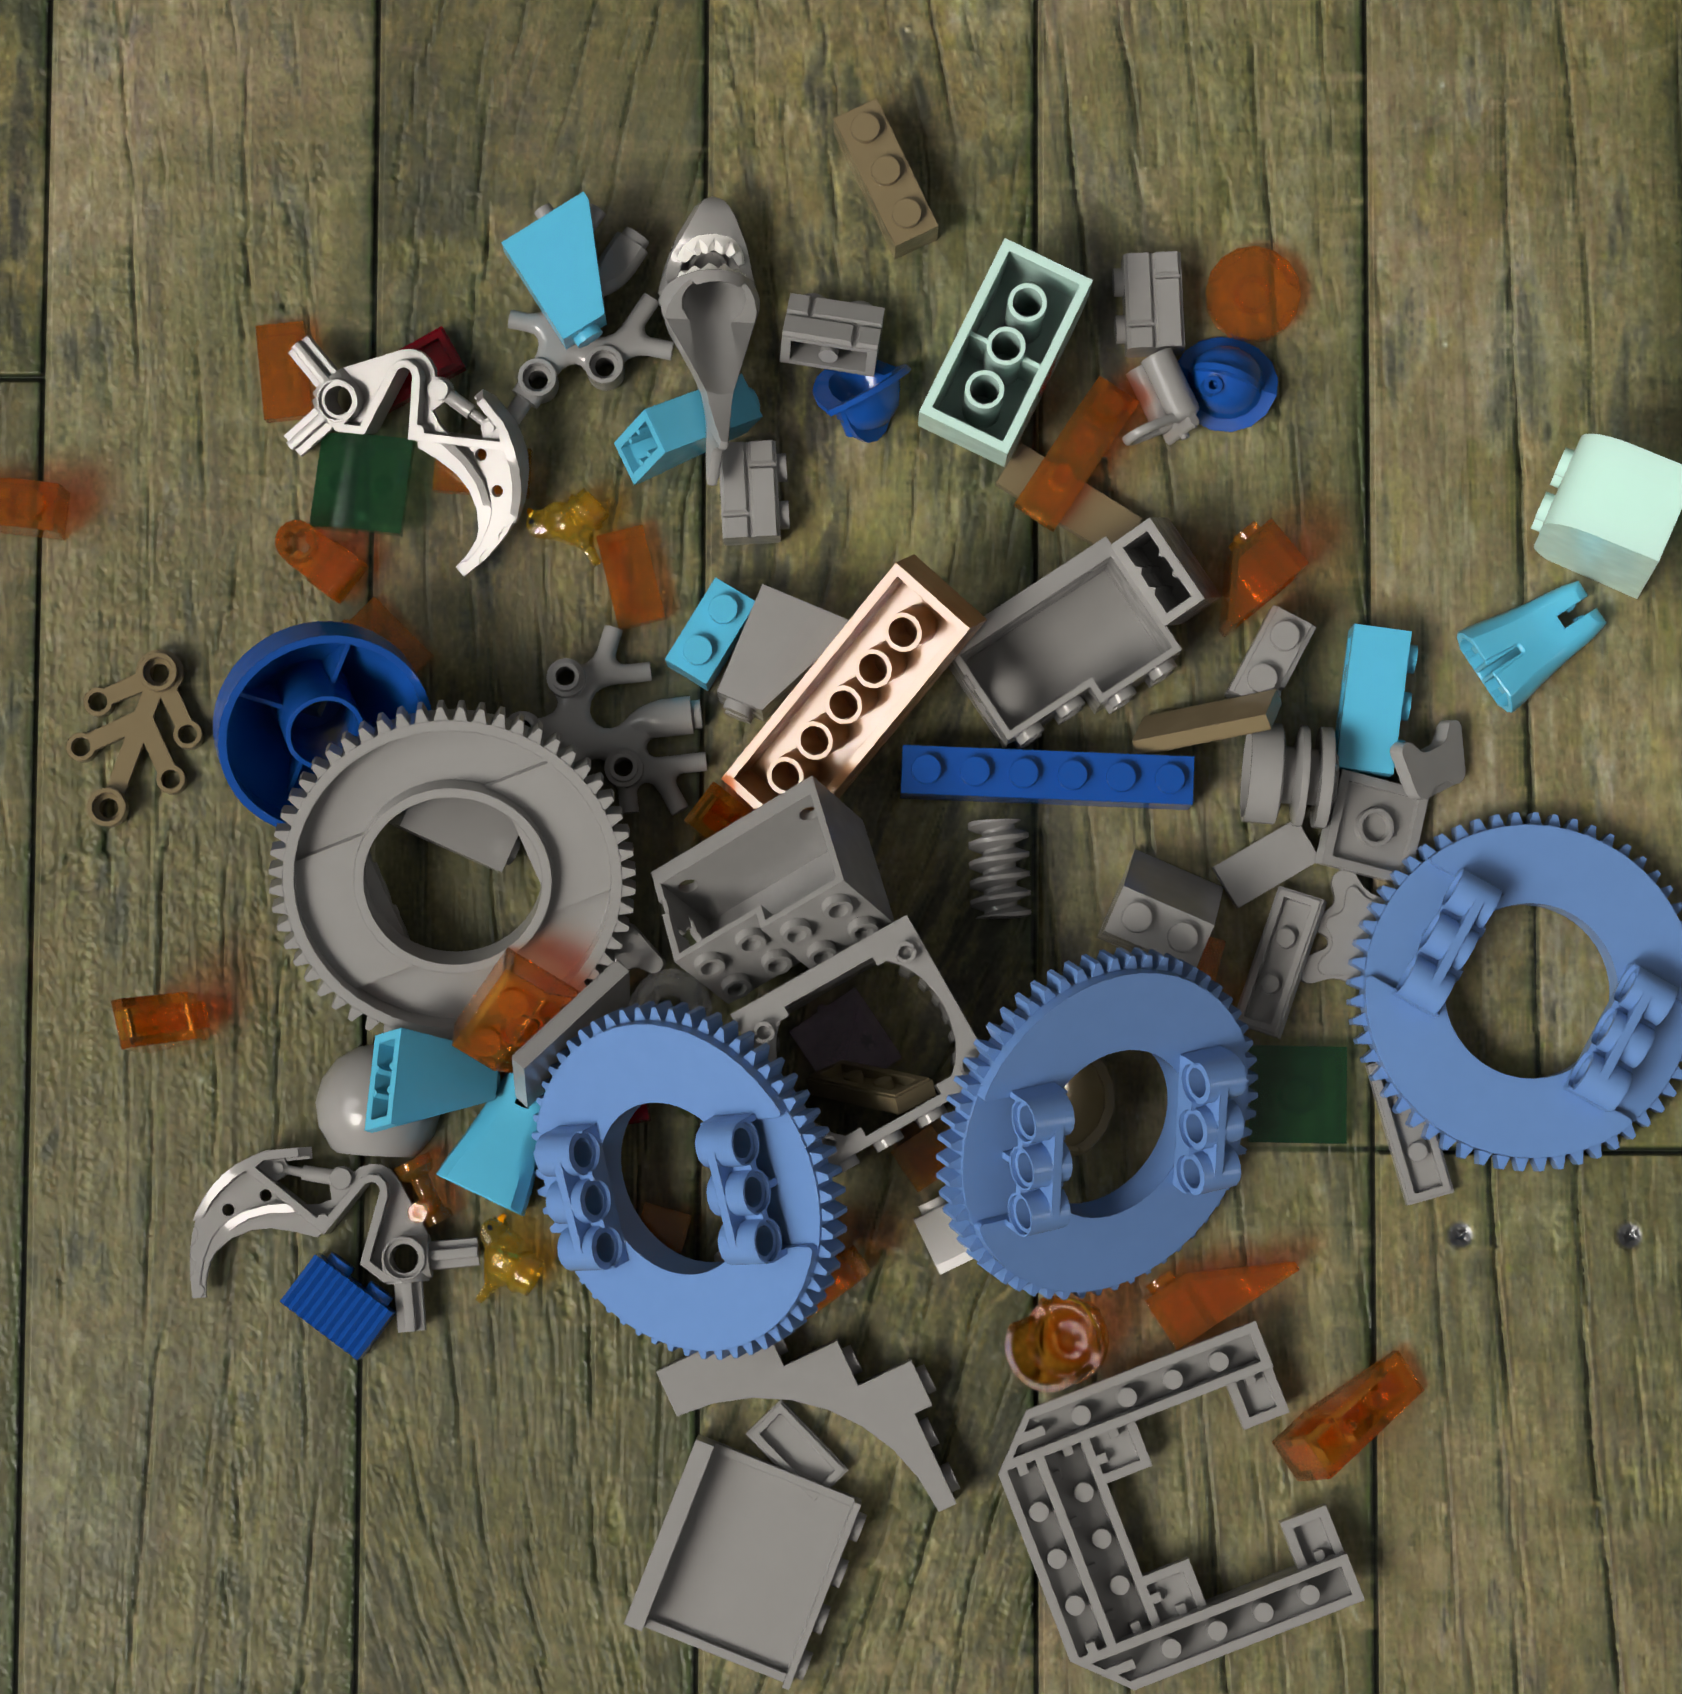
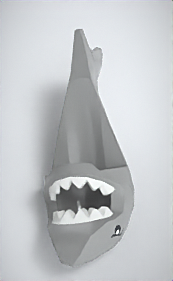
M711 196L693 208L677 234L662 273L658 290L660 296L658 303L661 307V313L665 319L668 333L692 373L697 384V390L699 389L701 393L706 421L707 485L715 486L719 478L723 451L727 450L729 443L733 393L760 310V298L754 283L747 246L737 219L730 206L724 200Z

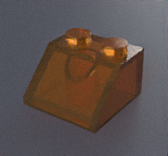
M1272 518L1261 527L1256 521H1253L1233 538V542L1228 546L1232 553L1224 564L1218 629L1224 638L1296 580L1309 564Z
M507 947L454 1023L452 1046L493 1071L513 1073L512 1055L573 1000L580 991Z

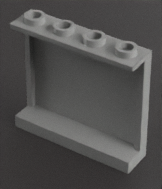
M698 1434L624 1625L639 1631L646 1627L783 1682L782 1688L789 1690L794 1678L803 1681L813 1652L805 1650L812 1631L821 1635L828 1618L831 1606L823 1602L829 1586L839 1588L846 1572L849 1560L841 1556L847 1540L857 1542L867 1517V1514L859 1512L862 1499L836 1488L822 1485L821 1482L800 1474L797 1475L773 1463ZM801 1487L818 1493L820 1496L813 1501Z

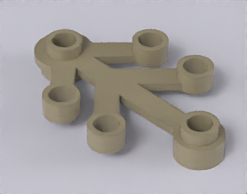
M156 649L146 653L137 664L136 674L104 689L99 687L92 688L85 694L83 699L84 708L89 714L97 718H104L113 712L116 703L141 694L134 712L87 734L83 732L75 733L67 741L66 750L68 755L78 762L87 763L96 757L98 750L124 739L106 788L96 790L90 796L87 803L89 817L96 824L103 827H117L126 820L129 813V803L125 795L144 745L158 773L156 782L160 790L169 795H177L182 793L187 787V774L183 769L175 765L154 719L161 700L175 725L173 737L177 745L186 750H195L204 742V730L198 723L192 720L179 692L185 677L184 666L181 660L168 650ZM159 666H167L169 670L168 678L164 682H155L153 678L154 670ZM99 694L105 695L107 698L106 707L101 711H94L91 705L92 699ZM190 726L194 727L197 731L195 741L188 744L183 743L181 739L183 729ZM81 739H87L90 743L89 752L84 756H77L74 750L75 744ZM176 771L180 776V783L175 788H167L164 784L166 774ZM109 800H115L118 804L116 815L110 818L105 817L102 812L103 805Z

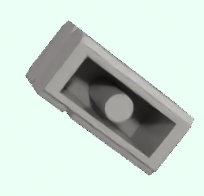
M1181 252L1123 254L1121 268H1113L1112 270L1113 297H1122L1123 315H1115L1114 319L1115 343L1124 344L1125 357L1127 358L1148 357L1170 347L1175 356L1182 355L1185 348Z
M790 293L782 332L779 362L874 377L885 308L872 306L868 302L859 300L845 302L826 299L816 293L805 295Z
M773 440L729 442L727 450L723 451L719 473L724 545L781 542V530L790 529L789 501H779L778 482H787L786 453H776V441Z
M1273 605L1265 616L1224 696L1229 699L1277 689L1279 696H1281V691L1290 679L1316 627L1294 614Z

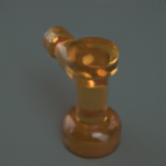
M429 1152L393 1169L401 1182H411L419 1198L418 1202H415L408 1208L409 1219L416 1223L424 1220L427 1228L454 1215L450 1206L444 1207L428 1174L434 1165Z

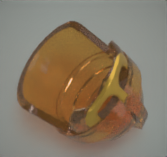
M1052 1296L1051 1299L1042 1297L1039 1300L1040 1305L1032 1311L1029 1317L1015 1321L1009 1326L1004 1343L1007 1361L1017 1378L1028 1387L1037 1391H1062L1074 1384L1089 1379L1101 1368L1108 1353L1109 1334L1107 1326L1101 1316L1100 1309L1090 1301L1074 1297H1068L1066 1300H1062L1058 1296Z

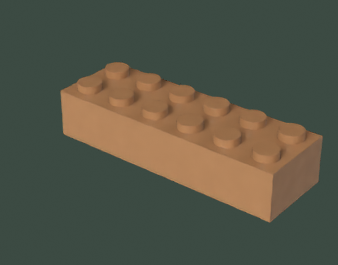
M915 554L896 562L721 779L754 809L759 808L810 776L816 778L839 799L987 619ZM808 807L805 809L812 811L815 809V807Z

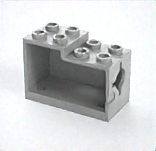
M1107 536L984 616L987 619L948 666L1002 749H1008L1013 745L1017 749L1026 748L1042 736L1041 733L1045 731L1043 725L1052 719H1055L1058 725L1064 723L1082 710L1085 701L1094 714L1105 708L1110 715L1133 700V696L1137 693L1134 688L1143 682H1146L1148 687L1151 688L1170 676L1177 667L1175 660L1182 651V648L1168 627L1163 626L1110 547L1111 542Z
M813 776L808 777L651 872L658 901L664 907L665 914L662 916L674 962L728 1004L746 996L750 991L777 975L787 972L791 967L800 962L811 969L894 922L863 820ZM815 807V809L812 811L806 810L805 808ZM685 880H694L688 885L680 884ZM687 930H690L691 936L697 942L692 946L682 936Z

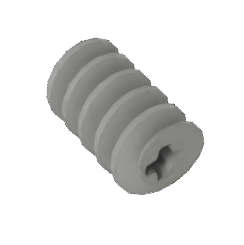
M986 819L968 823L969 831L982 835V837L968 843L969 850L982 854L981 857L969 862V869L983 874V876L970 881L971 889L984 893V895L970 901L971 908L984 912V915L974 919H1012L1031 915V909L1017 905V900L1031 895V890L1017 886L1018 880L1030 876L1029 870L1016 866L1017 861L1029 857V851L1015 846V842L1029 837V832L1015 828V823L1021 821V819Z

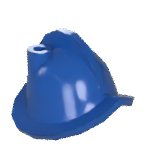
M1216 337L1199 341L1185 350L1178 360L1181 370L1199 405V411L1196 414L1199 424L1210 430L1234 432L1251 427L1268 413L1277 396L1278 377L1272 362L1259 348L1240 339Z
M877 360L874 377L824 369L815 379L813 396L817 405L829 416L836 415L847 437H854L866 443L878 441L886 432L890 419L894 416L899 406L900 379L912 369L907 364L895 367L880 360Z

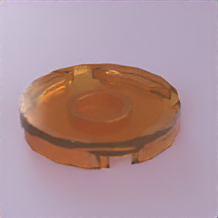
M1258 246L1237 248L1222 257L1210 272L1205 290L1206 309L1216 328L1228 337L1249 342L1268 341L1284 332L1297 313L1301 298L1299 278L1289 261L1274 250Z

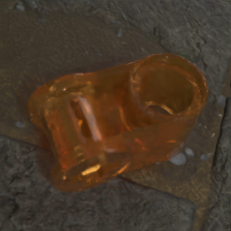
M302 520L286 522L279 528L275 536V546L281 557L307 577V581L339 605L343 603L369 568L366 563L336 541L333 542ZM308 534L305 541L310 546L309 550L306 553L297 550L291 555L294 548L289 543L290 539L293 536L301 539Z

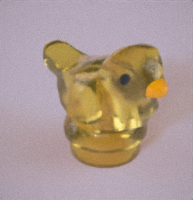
M585 488L576 495L571 494L567 502L556 501L547 505L543 510L527 509L526 528L533 537L551 539L576 547L585 553L594 567L601 563V559L594 547L593 534L594 531L604 527L602 523L610 514Z
M504 1213L498 1217L487 1219L480 1228V1239L484 1246V1285L475 1298L479 1303H483L495 1290L505 1286L512 1293L519 1292L528 1296L537 1284L545 1266V1262L537 1258L535 1252L525 1250L523 1238L518 1233L510 1230L506 1220L507 1215Z

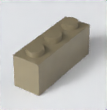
M877 98L833 118L834 136L894 260L936 241L939 226Z

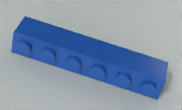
M903 745L900 799L1188 810L1193 805L1195 756Z

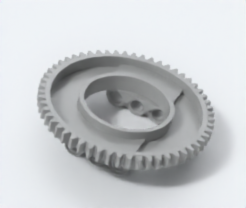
M438 700L436 710L429 711L423 702H418L416 713L408 714L405 708L400 706L397 708L395 719L390 720L384 712L378 714L377 726L375 727L369 725L365 720L360 722L358 737L349 731H345L341 738L342 748L331 742L327 745L325 754L328 761L317 756L313 759L311 769L315 774L302 772L299 784L303 789L292 787L288 800L294 806H283L280 818L286 823H277L274 836L281 841L273 842L270 855L277 858V860L271 861L269 875L277 878L271 880L269 894L280 896L274 899L272 912L284 914L278 919L277 930L290 932L285 937V949L299 948L293 959L295 966L310 964L305 971L304 979L306 982L322 979L317 990V994L320 997L333 991L335 992L332 1002L333 1009L336 1010L346 1004L351 1005L348 1014L350 1021L355 1020L362 1014L367 1015L365 1029L368 1031L381 1022L384 1024V1033L398 1028H405L448 1040L458 1039L460 1043L468 1045L471 1038L476 1037L481 1047L486 1049L492 1034H495L501 1044L505 1045L508 1044V1030L513 1029L521 1039L527 1037L528 1022L540 1030L545 1025V1013L553 1018L562 1010L560 1003L566 1006L576 997L575 992L580 993L590 984L588 979L594 980L604 971L601 965L609 966L614 961V953L610 949H621L623 946V936L618 932H628L629 918L623 914L633 913L634 900L627 897L634 895L636 892V881L629 879V877L636 875V863L627 860L634 856V846L632 842L624 841L630 837V828L628 824H617L623 819V809L621 806H610L614 801L613 789L598 791L604 784L603 774L599 772L587 776L591 769V760L586 757L574 762L577 746L572 743L565 748L560 747L561 734L556 731L549 737H546L542 734V722L538 721L530 728L524 725L525 714L519 713L514 720L506 718L505 707L502 706L499 707L495 714L487 713L484 702H480L475 711L467 710L464 700H459L456 709H447L444 700ZM465 798L487 804L511 818L541 884L537 900L526 919L518 928L500 941L475 950L442 951L411 941L398 907L392 903L377 862H373L369 850L379 832L396 815L409 807L428 800Z

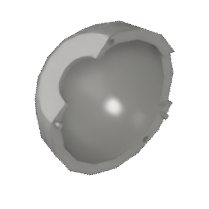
M374 1045L359 1046L336 1059L321 1080L315 1102L318 1126L329 1146L337 1153L352 1155L414 1157L420 1154L434 1136L440 1115L374 1133L364 1131Z

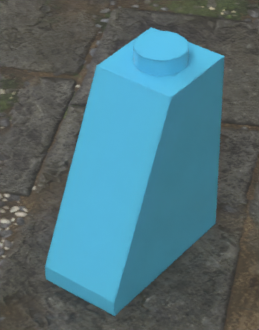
M583 191L501 242L505 255L565 349L570 348L574 344L578 348L589 345L602 335L603 332L600 328L607 325L589 199Z
M743 374L738 376L733 393L729 441L747 433L763 417L760 412L758 396L752 388L748 387ZM699 389L644 409L614 442L634 485L642 483L706 452V421Z
M398 1028L375 1035L364 1131L374 1133L494 1101L496 1090L500 1084V1072L498 1070L500 1053L405 1028Z

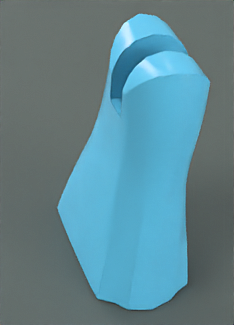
M1579 581L1563 585L1523 605L1478 622L1457 633L1461 652L1494 701L1506 712L1513 713L1553 673L1587 645L1607 624L1597 608L1586 615L1574 618V623L1566 628L1559 620V615L1565 611L1569 613L1577 606V603L1589 596Z
M512 1066L501 1079L496 1090L495 1100L486 1102L473 1123L441 1164L436 1175L514 1213L524 1216L535 1181V1170L538 1169L533 1153L537 1141L532 1138V1133L537 1131V1122L533 1120V1115L539 1112L541 1106L536 1101L528 1109L518 1105L519 1100L515 1096Z

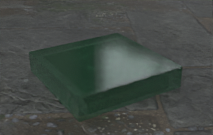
M1253 1045L1248 1052L1256 1056L1257 1062L1249 1069L1258 1074V1080L1249 1087L1258 1092V1098L1248 1103V1107L1256 1111V1116L1248 1119L1247 1127L1253 1131L1250 1136H1247V1142L1347 1144V1047Z

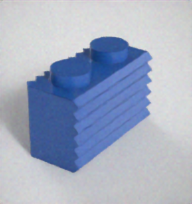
M331 1252L328 1257L321 1253L315 1254L280 1302L353 1358L360 1360L367 1354L396 1315V1309L389 1305L394 1297L373 1281H370L366 1287L351 1276L355 1268L338 1254Z

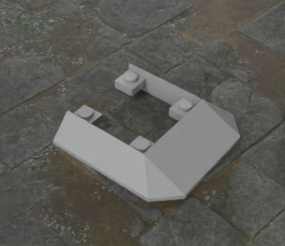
M1256 1321L1249 1322L1026 1409L998 1472L1070 1662L1132 1690L1150 1685L1365 1600L1348 1555L1344 1552L1328 1508L1324 1503L1278 1521L1295 1565L1206 1600L1203 1597L1188 1557L1143 1574L1139 1568L1107 1483L1153 1466L1136 1421L1224 1386L1227 1388L1243 1430L1290 1412Z

